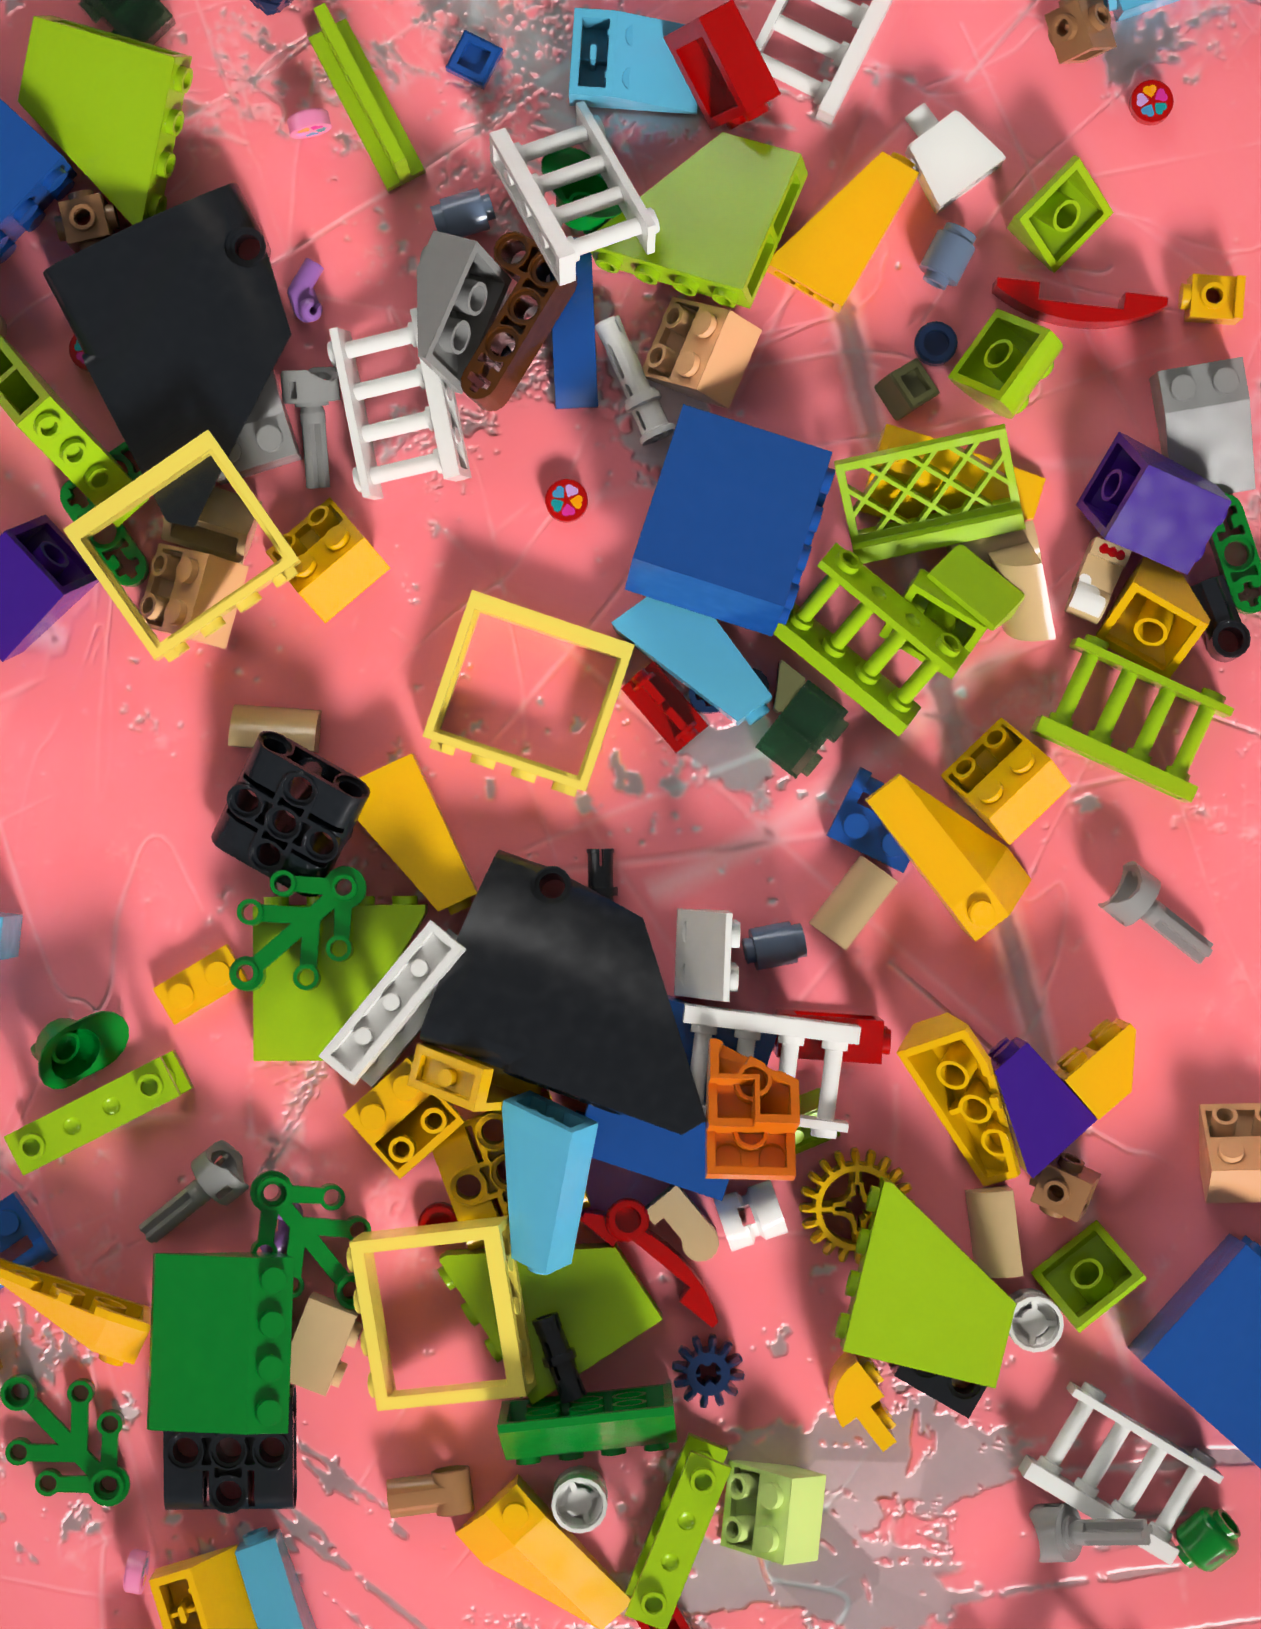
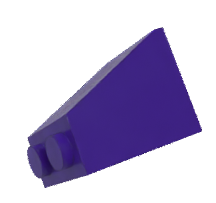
M1118 432L1076 506L1105 540L1188 575L1193 565L1202 558L1206 544L1217 526L1221 525L1225 520L1232 501L1216 484L1128 435Z
M46 514L8 529L0 536V660L2 662L24 652L99 582L73 543Z
M1006 1037L997 1043L989 1051L988 1055L991 1057V1063L1020 1168L1034 1178L1098 1119L1028 1042L1018 1037H1015L1013 1040H1009Z

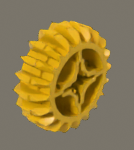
M852 1147L850 1150L851 1161L845 1162L843 1154L840 1150L834 1152V1158L838 1164L831 1168L828 1161L824 1158L819 1160L821 1168L825 1171L822 1177L814 1171H809L807 1174L808 1178L817 1185L815 1189L808 1186L801 1187V1194L812 1198V1202L800 1203L799 1211L813 1213V1216L805 1218L801 1223L804 1229L818 1227L810 1236V1241L813 1244L819 1243L824 1238L827 1239L822 1248L823 1254L826 1256L830 1255L837 1246L839 1247V1262L844 1263L848 1258L849 1251H854L855 1263L859 1264L862 1254L855 1253L856 1243L861 1227L866 1228V1223L871 1218L872 1212L861 1209L863 1213L858 1215L857 1226V1221L851 1209L844 1207L848 1201L852 1202L851 1197L856 1196V1185L863 1203L867 1202L868 1194L865 1193L862 1172L873 1174L878 1178H888L895 1185L902 1178L904 1172L898 1167L887 1173L886 1171L892 1162L888 1156H884L878 1165H875L876 1152L872 1149L867 1151L865 1160L861 1161L858 1148ZM849 1173L848 1186L845 1193L839 1197L830 1198V1200H823L830 1184L838 1177ZM909 1182L896 1185L904 1194L912 1190ZM832 1213L834 1216L839 1215L847 1218L850 1224L851 1239L841 1237L830 1230L825 1224L822 1214Z

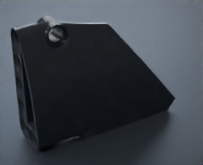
M237 183L227 184L151 216L55 263L43 272L51 291L84 352L82 355L84 363L142 474L206 430L212 433L229 458L250 413L292 335L271 266L269 243L265 239ZM255 239L259 241L260 251L255 258L250 260L240 258L239 247L245 240ZM211 455L153 495L167 522L190 527L196 526L222 472Z
M498 850L456 940L466 948V951L439 981L421 1028V1041L466 1058L468 1056L504 1069V1073L593 1107L617 1115L625 1114L679 1135H684L704 1123L706 1117L644 919L607 897L571 879L566 871L560 867H547ZM550 880H559L565 884L563 893L556 898H547L542 894L543 886Z

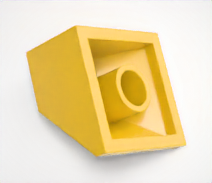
M1143 556L1122 587L1095 637L1108 642L1110 649L1131 661L1170 679L1208 627L1210 618L1183 574Z

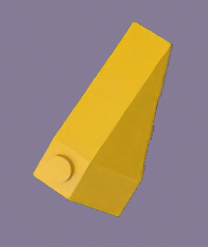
M886 424L882 430L876 452L935 438ZM949 449L938 451L930 461V464L948 474L960 456ZM974 452L972 453L974 456L978 457L979 459L983 460L989 465H991L994 461V459L985 457ZM926 454L919 455L918 457L923 459ZM906 458L896 460L887 473L906 483L917 468V465ZM967 461L955 479L974 489L986 471ZM882 463V464H877V465H875V466H877L878 468H881V466L883 465V463ZM1002 463L998 470L1005 474L1004 464ZM1013 467L1024 520H1033L1046 478ZM924 470L912 488L931 499L943 481ZM869 472L865 489L875 476L871 472ZM992 476L980 493L991 501L1010 497L1008 485ZM882 479L870 497L889 508L901 490ZM950 485L938 503L949 510L960 508L968 495ZM907 494L895 512L906 519L919 516L926 505ZM975 500L972 505L979 504V502ZM864 504L859 511L882 518L884 515L867 504ZM932 510L930 514L938 513V512H936L935 510Z
M899 773L865 799L959 927L975 942L1011 914L1031 882V878L1007 846Z
M948 1012L914 1023L896 1053L982 1185L985 1187L1019 1177L1021 1169L991 1059L969 1025Z
M0 1258V1284L88 1349L99 1353L98 1358L101 1361L114 1366H123L124 1362L134 1365L151 1328V1307Z
M519 1474L455 1531V1534L485 1566L598 1629H604L629 1605L631 1597L625 1594V1590L576 1536L558 1524L552 1510Z

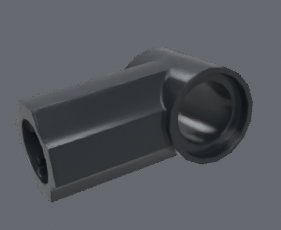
M1223 574L1190 586L1210 618V623L1204 631L1206 650L1209 655L1216 661L1225 663L1231 662L1244 654L1250 646V632L1241 622ZM1226 630L1235 634L1238 646L1234 652L1225 651L1220 647L1218 636L1221 631Z

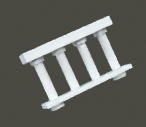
M776 0L755 43L772 77L813 97V102L820 105L816 119L831 126L893 0H872L870 6L863 2L859 6L849 0H810L852 21L851 26L858 30L851 44L846 41L840 44L782 15L789 0ZM774 30L833 59L832 64L839 68L832 82L826 79L821 82L763 53Z
M584 100L576 103V126L523 145L519 142L514 143L506 128L489 133L490 161L559 286L576 281V262L580 260L581 255L636 236L647 255L655 253L656 233L660 231L658 218L651 207H645L606 139L605 128L601 118L598 115H592ZM580 143L584 144L591 156L589 159L540 176L537 173L531 174L527 167L528 161ZM597 174H601L609 188L556 207L554 204L548 205L544 198L545 192ZM615 205H619L627 219L621 223L575 239L572 236L566 237L562 230V224Z
M417 308L410 309L412 321L408 322L407 327L352 340L350 331L338 327L329 329L331 341L327 343L328 356L332 365L337 367L356 467L352 470L353 481L357 491L362 492L363 498L372 500L383 499L381 483L435 470L439 474H443V479L457 482L472 478L455 392L421 359L420 364H417L414 370L360 382L356 357L409 344L418 349ZM418 386L423 390L426 389L429 406H426L423 412L369 424L364 399ZM427 428L431 432L434 431L437 448L433 449L432 454L377 466L372 441Z
M430 920L320 1053L319 1057L349 1083L355 1085L361 1078L370 1087H375L419 1034L439 981L466 951V948L456 941L458 935L451 929L443 930L434 921Z
M684 1003L682 1021L683 1023L691 1024L690 1031L695 1032L690 1069L705 1117L706 1102H704L707 1079L709 1039L712 1038V1035H717V1027L735 1029L734 1037L738 1038L737 1052L746 1057H754L755 1042L760 1040L761 1033L778 1035V1043H782L778 1071H782L794 1078L796 1076L799 1046H804L805 1038L822 1040L821 1048L825 1049L818 1113L817 1116L800 1114V1124L798 1127L811 1128V1136L836 1139L837 1132L848 1133V1122L835 1119L843 1051H848V1044L859 1045L861 1033L859 1025Z
M1070 1381L1066 1389L1073 1397L1078 1399L1077 1404L1046 1456L1040 1455L1039 1459L1036 1460L1026 1454L1018 1470L1025 1479L1092 1519H1134L1137 1513L1134 1511V1508L1166 1454L1168 1453L1187 1464V1470L1156 1522L1151 1521L1149 1523L1152 1524L1153 1532L1150 1534V1545H1137L1167 1564L1172 1565L1180 1550L1171 1541L1173 1534L1170 1531L1204 1475L1218 1484L1223 1480L1224 1476L1214 1467L1217 1460L1196 1447L1192 1453L1186 1451L1106 1403L1104 1399L1107 1394L1085 1381L1082 1387ZM1093 1409L1115 1421L1083 1477H1077L1075 1482H1072L1060 1474L1063 1470L1060 1465ZM1132 1431L1152 1443L1120 1499H1114L1109 1504L1097 1497L1100 1491L1097 1486L1128 1434Z

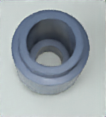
M478 188L439 199L440 204L430 206L437 231L459 237H466L489 230L488 221L496 219L489 193L480 195Z
M946 222L943 230H937L919 265L920 270L925 273L923 280L942 290H945L947 285L957 286L975 251L973 244L976 236L958 224Z
M789 921L750 928L748 930L749 938L742 939L746 963H754L757 971L794 964L798 962V958L807 957L806 940L801 923L791 925Z

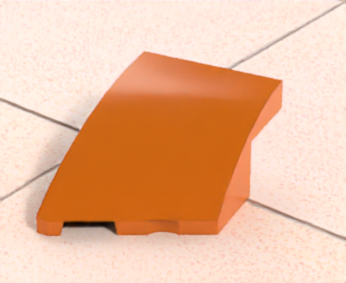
M710 1038L706 1085L705 1179L794 1181L796 1177L795 1132L800 1124L799 1080L782 1071L768 1068L764 1062L752 1056L746 1057L723 1045V1041L717 1038Z

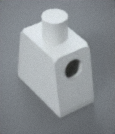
M923 103L905 117L906 122L918 136L917 139L907 146L905 155L906 158L914 163L913 169L919 172L917 180L936 215L1000 168L1006 159L1003 152L957 110L951 112L941 121H938L926 103Z

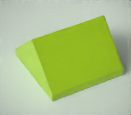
M1073 155L1013 217L1007 229L1040 262L1055 273L1114 212L1081 159Z
M1095 1220L1030 1272L1079 1333L1147 1279L1098 1220Z

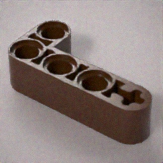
M516 231L507 232L500 236L493 249L496 262L517 284L461 377L463 392L481 409L486 411H497L509 401L577 287V276L576 281L559 286L556 279L546 283V278L551 270L537 244L532 238ZM525 251L524 257L519 262L511 264L516 253ZM533 306H538L535 315L524 320L525 312ZM515 343L514 350L509 355L501 357L505 346ZM494 365L500 368L499 372L494 368ZM484 384L489 386L487 389L482 388Z

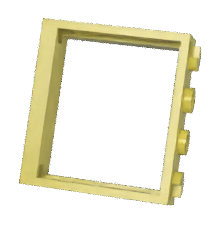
M209 430L194 438L63 529L153 659L160 661L165 657L169 663L190 649L187 641L201 632L206 638L226 624L223 616L237 607L240 613L258 603L262 599L259 591L272 582L276 588H279L298 574L294 567L301 563L298 556ZM211 455L282 558L163 641H160L89 539Z
M471 590L422 737L431 740L430 749L453 756L457 748L472 754L469 762L493 770L496 762L513 767L510 776L531 783H535L536 777L540 776L553 781L552 790L575 797L577 789L584 792L587 790L635 644ZM480 613L617 659L578 776L441 730Z
M509 1216L362 1232L349 1242L350 1247H348L346 1255L349 1270L354 1272L356 1289L353 1301L357 1314H361L362 1318L361 1349L364 1356H368L370 1366L367 1382L370 1396L375 1398L377 1411L526 1397L537 1385L517 1261L511 1258ZM484 1240L506 1379L396 1390L374 1252Z

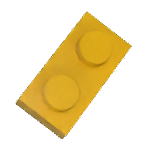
M228 944L152 988L174 1025L236 989L230 980L229 970L237 958ZM241 968L239 971L240 979L244 982L249 981L245 971Z

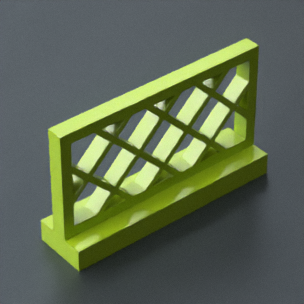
M325 3L313 8L321 31L308 37L309 42L387 191L390 192L425 174L426 171L347 19L345 18L335 23Z
M1005 424L834 461L853 553L858 556L862 564L1026 529ZM999 439L1001 451L991 465L972 454L980 442ZM968 445L965 450L960 446ZM949 449L960 456L948 474L930 464V461L938 451ZM926 454L923 459L918 457L919 455ZM906 458L916 464L917 468L908 481L903 483L888 474L887 471L894 461ZM967 461L986 471L974 489L955 479ZM1002 462L1004 464L1005 474L998 470ZM882 463H883V465L881 466V468H878L877 466H875V465H877V464H882ZM864 468L875 476L865 491L861 492L847 483L845 471ZM924 470L943 481L931 499L912 488ZM992 476L1008 485L1010 497L991 501L980 493ZM882 479L901 490L889 508L870 497ZM950 485L968 495L960 508L949 510L938 503ZM907 494L926 505L918 517L906 519L895 512ZM850 495L858 499L854 506L852 505ZM975 500L979 502V504L972 505ZM864 504L884 514L876 526L858 530L855 517ZM932 510H935L936 512H938V513L930 514ZM890 519L896 521V522L888 523V521H889Z

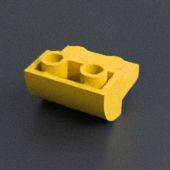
M844 1352L833 1365L828 1379V1393L834 1412L842 1428L857 1417L884 1452L897 1442L891 1430L897 1425L892 1419L891 1413L880 1400L884 1397V1394L879 1384L884 1379L870 1358L858 1357L856 1354Z

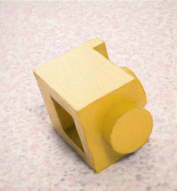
M1193 273L1187 279V284L1182 283L1179 290L1178 307L1185 310L1184 322L1236 325L1243 319L1246 276ZM1207 290H1216L1219 293L1218 303H1211L1207 300Z

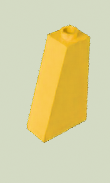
M882 151L773 255L766 272L835 312L840 313L919 175V172L913 169L914 163L899 153L892 152L891 155H888Z
M411 753L359 777L370 789V795L357 819L438 912L448 908L450 915H453L470 907L473 903L471 896L476 895L478 889L415 754Z

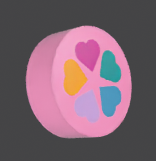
M323 108L305 109L292 114L287 119L290 137L294 139L319 136L332 128L329 113Z
M133 1549L130 1552L123 1578V1589L125 1592L142 1594L149 1571L150 1551Z

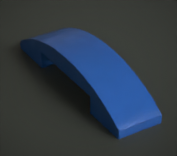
M590 252L581 255L580 260L576 262L577 287L552 328L556 409L598 408L592 254ZM550 272V282H552L553 280H555V277L553 273Z

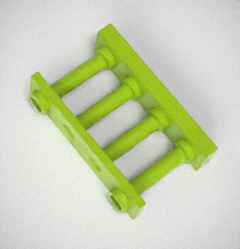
M836 542L817 565L827 575L801 606L794 603L786 625L778 623L774 635L899 737L921 709V706L913 700L940 668L952 677L970 652L962 646L957 637L942 630L863 565L856 554L844 549ZM841 585L858 599L860 603L835 633H831L815 620L814 616ZM875 613L894 630L866 661L848 647L847 644L871 615ZM908 640L925 654L927 658L901 688H898L882 675L880 671Z
M1086 634L1084 639L1080 637L1072 639L1069 648L1082 653L1056 712H1050L1049 717L1037 716L1030 733L1183 803H1191L1199 787L1188 782L1191 777L1188 771L1214 714L1222 718L1230 717L1235 708L1224 704L1226 697L1216 691L1203 687L1201 692H1197L1108 651L1110 644L1098 637ZM1097 661H1100L1121 672L1095 729L1089 730L1088 734L1085 735L1072 729L1074 721L1071 718ZM1136 679H1139L1160 690L1134 747H1128L1127 752L1124 753L1111 747L1113 739L1110 736ZM1176 696L1198 706V709L1172 766L1167 765L1165 771L1150 765L1152 757L1149 756V753Z
M173 1050L4 1136V1139L24 1176L179 1097L184 1092L194 1088L176 1051Z
M688 1432L626 1586L625 1594L630 1596L631 1600L625 1616L658 1629L668 1628L732 1469L731 1466L724 1464L728 1454L727 1447Z

